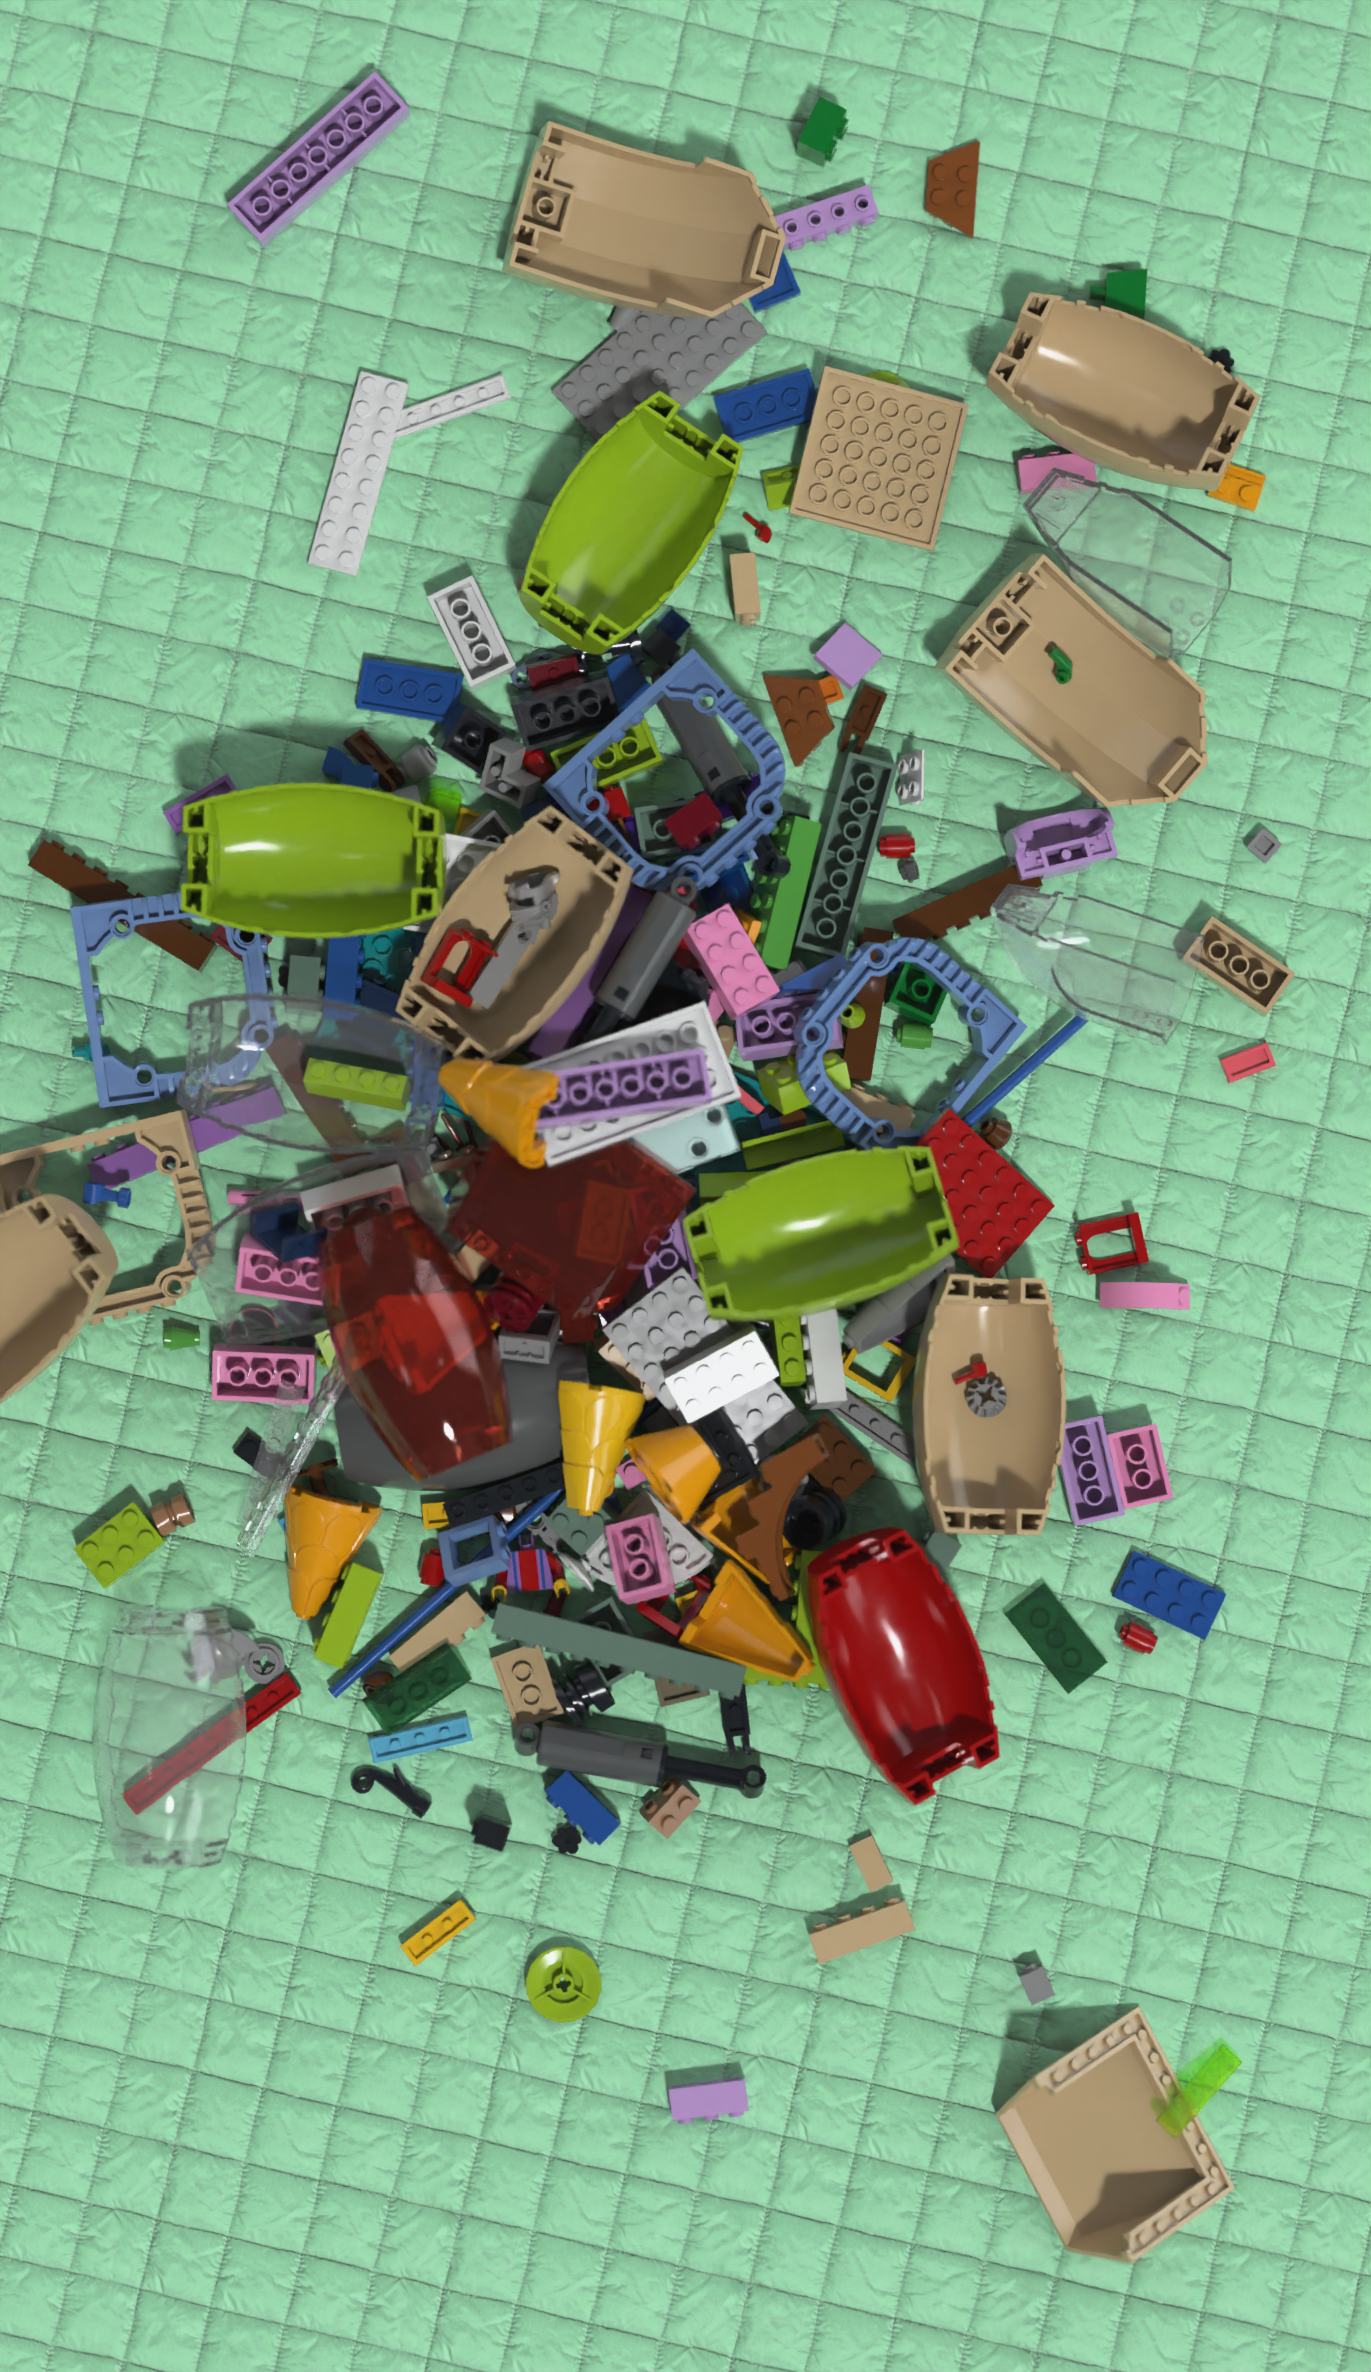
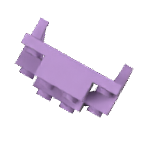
M1107 807L1074 810L1037 818L1008 830L1003 839L1010 863L1015 862L1020 881L1040 876L1041 880L1086 870L1090 868L1092 863L1118 856L1111 832L1115 824Z

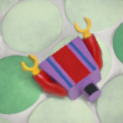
M533 1534L518 1535L520 1550L511 1551V1559H509L511 1569L495 1574L492 1601H495L496 1595H502L504 1603L507 1600V1593L554 1588L557 1597H559L558 1591L561 1588H566L567 1593L570 1594L563 1565L552 1552L546 1551L545 1548L535 1549Z

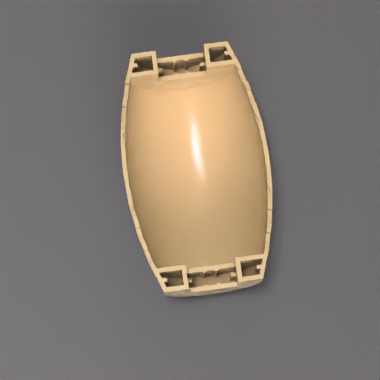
M1030 292L1020 311L1014 332L1003 353L999 352L989 371L986 386L1012 412L1036 431L1064 449L1094 464L1151 483L1184 489L1217 491L1248 428L1260 396L1238 376L1234 378L1223 370L1224 365L1220 362L1214 363L1205 357L1204 351L1153 323L1101 305V308L1085 305L1086 301L1078 299L1075 303L1061 300L1062 296Z
M549 806L537 816L525 822L523 828L514 835H509L505 839L506 842L496 851L492 850L474 868L454 892L443 908L441 915L435 920L423 941L425 945L419 957H416L412 964L414 965L409 979L405 981L396 1011L414 1026L425 1030L451 1051L455 1059L491 1061L492 1064H495L509 1055L541 1028L578 987L595 962L613 929L624 903L634 869L552 806ZM556 871L560 873L554 892L558 895L559 904L557 906V913L554 915L553 920H550L551 928L545 930L540 928L536 943L529 945L489 1009L484 1008L474 1000L470 1008H467L420 981L450 927L457 931H460L461 928L466 929L475 935L473 940L478 941L480 938L492 945L490 950L494 951L513 922L511 913H509V905L512 902V897H508L509 884L537 872ZM460 941L455 944L436 977L450 986L455 982L469 956L470 947L466 941ZM487 954V956H486L484 962L482 963L480 969L478 970V972H477L475 978L473 979L471 985L473 984V982L475 981V979L477 978L478 974L480 973V971L482 970V968L484 967V965L486 964L487 960L489 959V957H490L491 955Z
M43 1195L14 1206V1208L4 1213H0V1404L20 1392L41 1375L70 1346L102 1301L118 1269L117 1254L102 1228L81 1207L60 1195Z
M947 1274L940 1276L928 1306L919 1340L912 1397L913 1440L917 1470L924 1500L935 1533L1041 1535L1051 1506L1049 1504L1052 1489H1055L1057 1483L1055 1476L1057 1465L1061 1463L1066 1415L1062 1350H1059L1057 1339L1059 1330L1058 1326L1054 1325L1051 1311L1054 1308L1045 1279L974 1278V1275ZM986 1362L987 1374L985 1376L968 1379L955 1385L953 1379L968 1372H973L972 1363ZM984 1377L997 1379L1004 1386L1007 1393V1402L1004 1409L998 1415L990 1418L974 1414L968 1407L966 1400L968 1388L975 1380ZM992 1388L986 1394L977 1392L982 1397L981 1406L987 1401L996 1402L991 1397Z

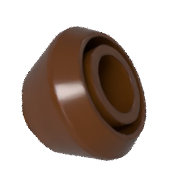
M993 1117L986 1119L980 1126V1137L994 1150L1004 1147L1011 1138L1012 1126L1007 1120Z
M378 1670L364 1677L362 1686L365 1694L377 1703H387L392 1699L395 1682L391 1673Z

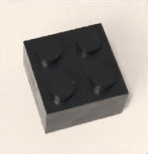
M457 702L431 744L470 770L481 774L484 770L490 744L503 738L507 731L469 706Z

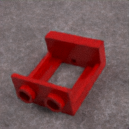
M450 927L420 981L452 1000L470 1008L474 999L466 995L468 988L487 954L495 958L498 957V954L490 950L492 945L480 938L478 941L473 940L475 935L466 929L461 928L460 931H457ZM460 941H466L470 947L469 956L455 982L450 986L436 977L455 944Z
M1138 1212L1077 1226L1078 1231L1074 1232L1076 1245L1081 1246L1083 1256H1079L1082 1271L1087 1270L1088 1275L1149 1262ZM1129 1228L1134 1249L1133 1253L1101 1260L1090 1257L1087 1241L1092 1236Z
M699 1574L698 1577L694 1575L687 1579L696 1583L698 1594L678 1624L659 1613V1610L671 1594L649 1599L646 1604L641 1601L636 1610L641 1616L679 1640L688 1624L700 1613L713 1591L711 1587L712 1581L702 1574Z

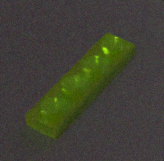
M1220 2045L1155 2121L1173 2138H1177L1242 2064V2061L1225 2045Z

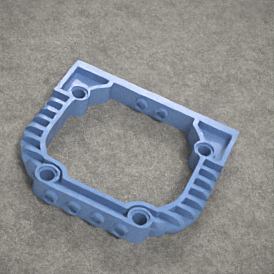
M692 648L547 780L543 787L578 826L634 869L631 878L632 883L649 890L670 891L673 882L677 878L687 877L690 872L696 871L698 879L695 884L697 891H699L706 885L707 887L712 886L719 879V873L725 868L729 870L738 862L737 857L744 851L747 853L752 850L757 844L756 840L762 834L766 836L775 829V823L780 819L783 812L782 805L778 800L784 789L786 770L783 754L776 740L695 649ZM664 695H667L672 701L693 702L695 708L704 716L712 717L718 714L752 752L759 764L761 785L748 798L746 816L700 857L692 855L682 857L670 868L650 864L643 859L606 817L610 808L609 802L603 795L597 792L598 769L592 764V761L613 742L616 744L621 741L629 727L638 725L645 718L644 714ZM713 697V704L709 708H703L702 701L704 698ZM599 799V808L596 811H590L589 805L591 801ZM767 803H773V812L768 815L763 814V806ZM681 884L678 887L679 889L684 886L689 891H692L689 884Z
M181 892L70 907L100 1108L205 1093V1090L210 1088L232 1087L244 1080L253 1071L261 1057L263 1048L268 1047L274 1039V1028L278 1027L277 1012L272 1013L271 1003L275 1002L273 987L268 988L267 978L271 977L270 963H265L263 954L268 952L266 937L261 938L260 933H254V939L245 941L241 938L240 929L219 924L226 930L229 946L236 953L241 954L243 959L251 1017L246 1020L241 1031L242 1048L229 1060L214 1065L157 1071L155 1065L150 1062H141L133 1066L122 1060L115 1053L104 1054L100 1025H104L103 1011L97 1008V1000H101L99 985H94L90 956L99 955L103 947L113 937L118 939L129 938L134 933L136 925L201 917L181 910ZM117 920H127L130 929L127 932L119 931L116 927ZM258 1028H264L268 1031L269 1037L266 1040L260 1041L255 1037V1031ZM142 1069H147L151 1072L152 1079L144 1082L139 1079L138 1072Z
M912 937L892 939L882 944L865 942L848 955L847 963L843 968L840 967L832 975L833 980L827 987H823L817 993L816 1001L812 1006L805 1008L800 1014V1020L793 1032L795 1040L799 1043L796 1051L797 1078L804 1095L810 1103L848 1136L851 1142L861 1151L873 1150L872 1147H882V1149H897V1146L913 1147L946 1107L957 1115L1028 1026L987 988L981 987L954 960L933 943ZM875 949L877 957L874 961H871L870 953ZM899 961L910 962L922 969L960 1005L957 1014L958 1019L962 1024L971 1027L973 1051L979 1056L964 1077L958 1079L953 1084L951 1093L937 1104V1110L920 1131L913 1128L895 1129L892 1122L879 1117L869 1119L834 1087L826 1076L822 1055L829 1048L833 1039V1022L871 976L886 975ZM975 1008L977 1010V1016L974 1020H972L971 1012ZM811 1027L813 1029V1036L808 1040L806 1032ZM882 1125L883 1132L877 1137L876 1129Z

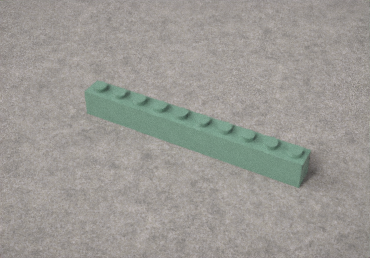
M502 1602L498 1603L491 1633L496 1634L495 1639L510 1642L511 1638L520 1640V1645L535 1649L536 1645L546 1647L545 1652L556 1655H560L561 1651L571 1653L570 1658L579 1661H585V1657L594 1659L595 1665L607 1668L610 1667V1664L620 1666L619 1671L634 1674L635 1670L645 1672L644 1677L658 1681L660 1676L670 1679V1684L684 1687V1683L692 1684L696 1691L709 1693V1689L719 1691L718 1696L732 1700L734 1695L740 1696L747 1668L745 1665L725 1661L721 1658Z

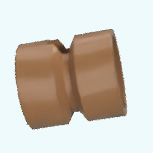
M183 1492L169 1498V1503L162 1501L150 1506L152 1517L162 1536L176 1531L177 1526L183 1528L196 1522L192 1508Z

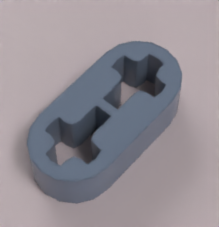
M539 653L517 667L512 673L513 685L519 690L531 688L529 677L527 678V684L517 682L519 679L518 673L522 672L523 675L528 673L526 664L539 662L540 659H552L553 657L548 653Z

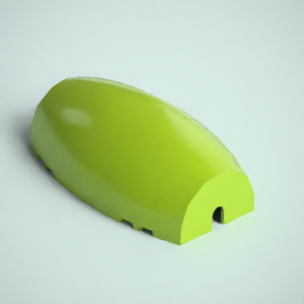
M897 1146V1149L872 1147L873 1150L857 1151V1149L801 1160L746 1181L745 1185L733 1191L731 1189L723 1193V1197L713 1203H706L683 1219L711 1320H778L841 1308L873 1297L906 1282L959 1248L958 1238L930 1147Z

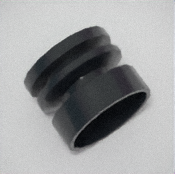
M822 1487L808 1490L791 1500L785 1516L784 1538L799 1550L810 1551L839 1535L844 1529L847 1520L846 1508L842 1500L835 1492Z
M588 1658L574 1666L577 1679L574 1681L566 1672L562 1674L567 1684L563 1687L558 1678L551 1681L558 1702L567 1716L574 1720L578 1726L584 1724L580 1712L583 1711L589 1720L593 1718L590 1709L591 1705L594 1704L599 1711L604 1712L616 1704L610 1691L604 1687Z

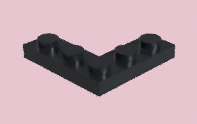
M722 1408L698 1421L723 1463L720 1466L721 1471L698 1508L760 1474Z

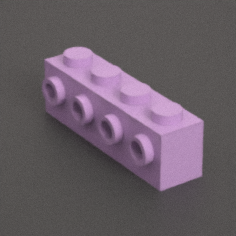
M866 185L774 216V218L786 235L783 251L788 249L796 251L803 248L806 243L812 241L814 243L823 242L828 239L827 236L835 233L838 236L849 233L851 228L859 225L862 228L868 227L878 219L879 212L870 186Z

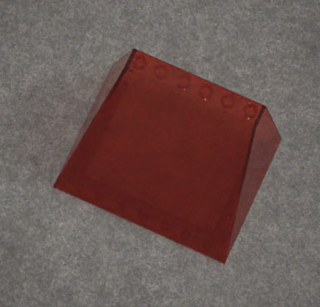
M488 1133L451 1190L445 1230L573 1320L619 1306L697 1188L627 1139L548 1167L546 1160H544V1165L529 1168L521 1164Z

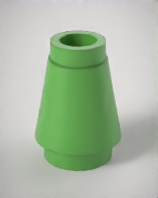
M170 1325V1328H164V1348H170L171 1351L199 1346L200 1331Z

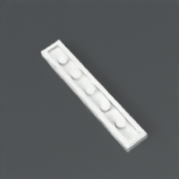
M503 374L403 409L395 440L510 400L511 396Z

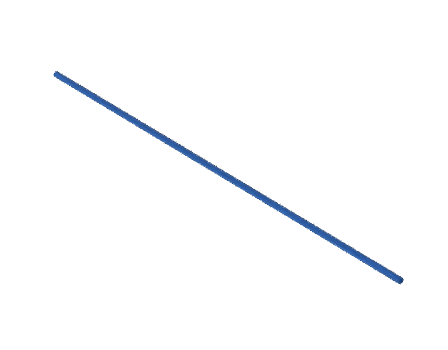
M1082 1011L1079 1012L961 1120L971 1128L1089 1021V1018ZM657 1397L650 1403L647 1401L643 1405L641 1415L634 1430L663 1405ZM566 1489L540 1497L507 1527L506 1544L512 1541L562 1496ZM490 1542L466 1565L494 1556L492 1543ZM447 1581L328 1688L329 1692L337 1698L460 1586L454 1587Z

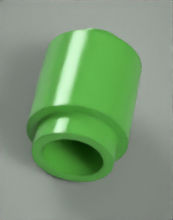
M903 1022L902 1027H897L896 1042H901L900 1047L922 1050L925 1047L931 1048L933 1028H929L925 1024Z

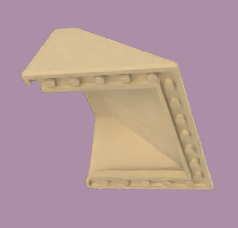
M1140 2006L1135 2007L1033 2076L995 2113L1066 2251L1124 2263H1133L1235 2189Z

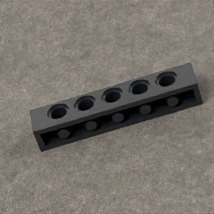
M564 1461L443 1504L450 1527L454 1528L565 1489Z

